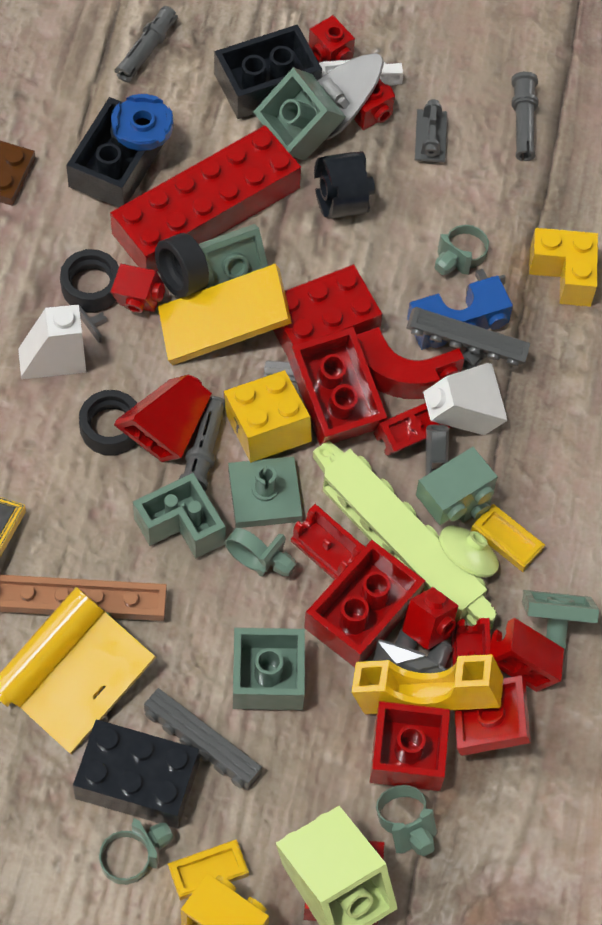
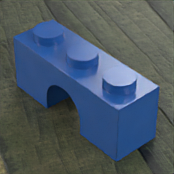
M497 275L468 285L465 299L468 308L463 310L451 309L445 305L438 293L410 302L407 320H409L411 310L418 307L484 329L496 330L509 323L513 305ZM425 334L423 336L415 335L421 350L429 347L439 348L447 343L444 340L442 342L430 340L431 336Z

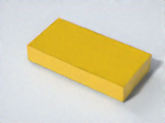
M494 504L471 527V531L482 534L490 547L522 572L545 547L544 543Z
M237 839L168 863V869L180 901L191 896L207 873L214 878L220 875L230 882L249 876V871Z

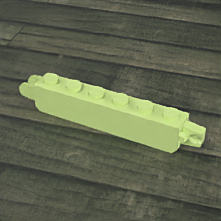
M330 441L324 442L321 446L317 447L313 451V458L324 473L323 492L370 541L376 542L426 580L423 592L434 587L459 605L455 617L456 623L461 619H465L473 626L477 624L479 618H490L491 630L497 614L494 607H491V603L485 598L487 589L483 579L462 570L448 558L440 545L437 532L430 525L425 526L417 518L413 507L405 501L402 502L394 494V490L388 481L383 478L379 479L374 474L369 462L363 456H357L351 449L344 453Z

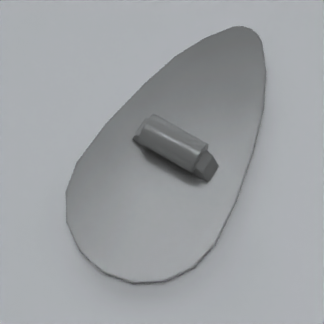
M367 54L351 59L318 80L319 84L346 116L325 140L341 133L355 118L372 94L384 65V60L379 54Z

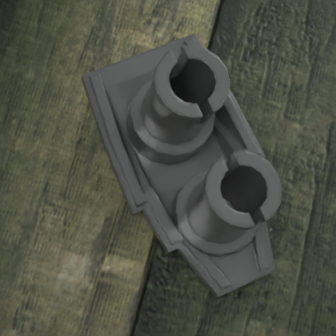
M401 629L395 643L381 639L378 640L373 661L390 660L397 666L409 671L438 673L447 670L445 667L453 648L444 640L432 647L426 657L425 653L415 650L418 643Z

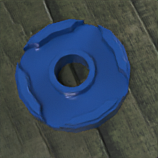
M136 94L127 97L126 101L121 104L119 102L115 106L111 116L112 131L118 142L127 148L138 151L152 150L162 146L170 138L174 128L173 113L170 107L168 108L163 104V100L159 97L149 94ZM139 118H146L150 120V123L141 126L137 125L135 121Z

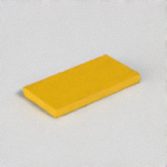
M276 263L158 306L167 357L172 365L292 323L280 268Z

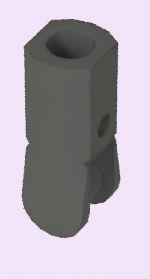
M429 425L426 427L425 476L436 470L432 469V463H442L444 465L449 462V427L446 425Z

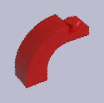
M379 327L357 334L377 390L387 395L403 399H425L423 393L425 390L446 376L462 371L465 358L459 348L426 360H410L399 356L388 346Z

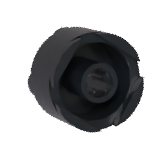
M350 152L317 158L314 166V179L320 178V188H316L315 192L322 215L329 219L369 213V195L375 194V182L372 176H367L364 152Z

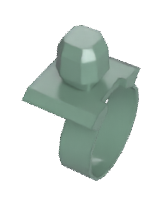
M473 225L456 226L450 230L448 235L440 234L437 251L439 257L435 262V270L441 275H446L457 267V270L462 274L469 275L470 268L479 266L487 257L489 247L487 235ZM459 234H471L484 243L486 251L477 259H472V252L456 248L450 242V239Z
M235 528L225 540V546L229 553L241 564L256 571L259 576H264L268 569L273 566V571L288 577L297 565L291 555L287 552L282 553L286 540L284 534H278L268 547L257 536L242 528Z
M397 785L383 792L377 800V816L381 827L387 832L392 833L396 853H405L410 849H413L421 856L432 853L435 850L433 838L437 834L433 810L427 808L423 793L409 785ZM399 797H411L419 800L424 805L419 815L420 817L406 825L404 823L387 821L380 814L385 804Z
M134 818L132 831H119L111 834L104 840L99 853V862L104 875L116 884L129 885L144 877L149 867L157 869L158 858L155 848L161 849L173 839V834L168 824L159 823L154 825L146 833L141 822ZM122 837L134 838L142 842L146 847L148 861L144 869L136 876L117 878L109 874L103 867L102 854L107 845L115 839Z

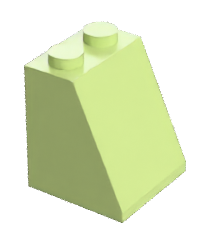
M340 806L321 814L314 821L297 831L289 833L283 839L276 842L284 869L319 925H372L398 909L385 861Z

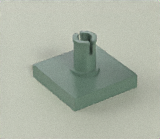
M256 224L199 244L209 269L207 288L268 266L260 230Z
M294 457L263 459L252 463L250 461L228 463L235 528L302 522L303 515Z
M523 590L522 605L527 616L548 618L546 637L566 649L569 620L598 623L599 608L592 597Z

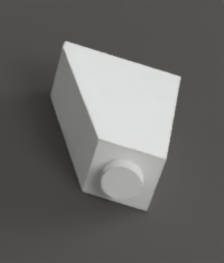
M79 304L44 309L18 348L22 380L86 373Z
M485 363L446 376L423 392L430 421L481 435H486L508 421L491 363Z

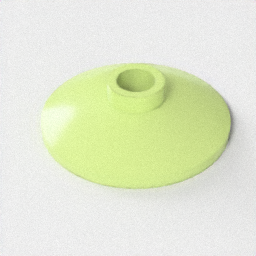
M455 525L447 526L441 531L439 542L443 551L462 570L483 578L491 577L497 572L499 568L498 558L482 534Z

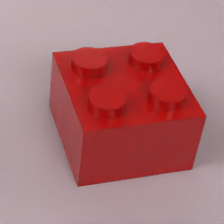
M379 701L375 720L369 783L391 786L409 785L417 789L441 791L445 778L450 709Z

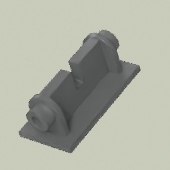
M436 99L429 100L424 106V110L417 109L414 159L416 161L445 163L447 111H442V106Z

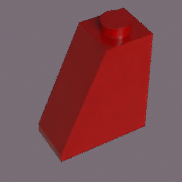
M189 374L169 379L115 421L114 426L161 462L182 458L212 393L202 385L198 378Z

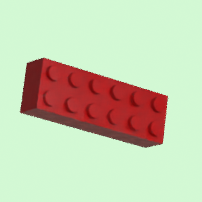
M264 125L110 212L112 235L138 267L156 270L157 272L155 248L159 241L180 233L191 235L198 244L214 239L300 189L301 166L267 126Z

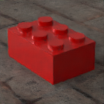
M353 264L286 290L285 295L292 323L273 331L288 357L291 346L354 327L357 335L377 327L381 329L383 314Z
M354 327L291 346L288 361L305 407L310 415V420L320 446L327 441L334 444L375 431L378 424L387 419Z
M371 540L306 611L304 628L355 668L356 662H365L376 650L378 640H384L406 616L410 599L423 592L426 580Z

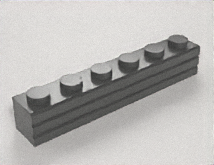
M418 307L411 310L406 329L411 330L413 335L423 336L425 334L431 336L430 340L442 342L444 340L450 342L449 345L455 348L463 346L469 348L468 351L474 354L482 352L488 354L487 357L493 360H499V358L507 360L506 363L512 366H518V364L521 365L526 362L531 344Z
M157 688L144 703V711L148 719L163 725V730L169 735L174 734L180 738L181 744L198 748L200 759L205 762L208 760L214 765L217 772L232 778V783L238 788L243 787L248 791L262 774V767L161 689Z

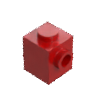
M332 15L309 29L308 44L318 62L351 60L354 54L355 38Z
M379 78L372 94L354 118L362 130L376 123H383L393 115L395 94L388 84H384Z
M120 263L111 289L113 297L119 305L132 312L142 313L143 310L155 312L158 302L162 301L165 293L164 282L156 270Z
M432 587L410 599L402 631L428 650L450 638L456 626L455 617L459 605Z

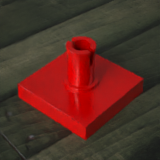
M522 675L503 679L500 708L455 710L457 750L461 756L531 743L526 683Z

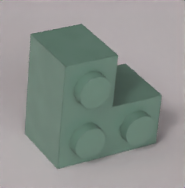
M471 447L419 479L416 496L439 525L449 519L451 522L460 519L464 523L472 517L474 519L480 518L490 509L498 476L477 450Z
M194 473L133 501L134 520L149 546L180 532L196 559L225 544L226 526Z

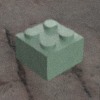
M294 67L253 111L261 123L267 126L292 157L305 161L346 118L312 74Z
M234 628L233 709L303 710L305 696V629Z

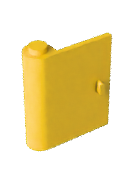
M75 587L0 672V702L7 707L11 702L20 707L65 750L72 754L92 732L95 720H102L156 659V656L84 592Z

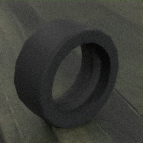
M180 233L158 242L155 248L157 269L165 286L173 295L182 298L206 288L209 283L208 264L202 249L191 235Z
M94 249L75 252L68 257L62 265L60 272L61 291L64 299L70 305L79 304L84 312H98L110 307L116 302V299L111 294V289L119 269L117 261L108 253ZM98 269L105 272L109 276L110 281L108 286L101 291L85 293L73 287L72 279L80 271Z
M103 390L91 395L84 401L79 411V428L84 443L92 451L102 455L116 456L128 452L137 444L125 433L114 437L99 435L93 431L91 420L98 412L106 409H117L126 413L137 402L129 394L119 390Z

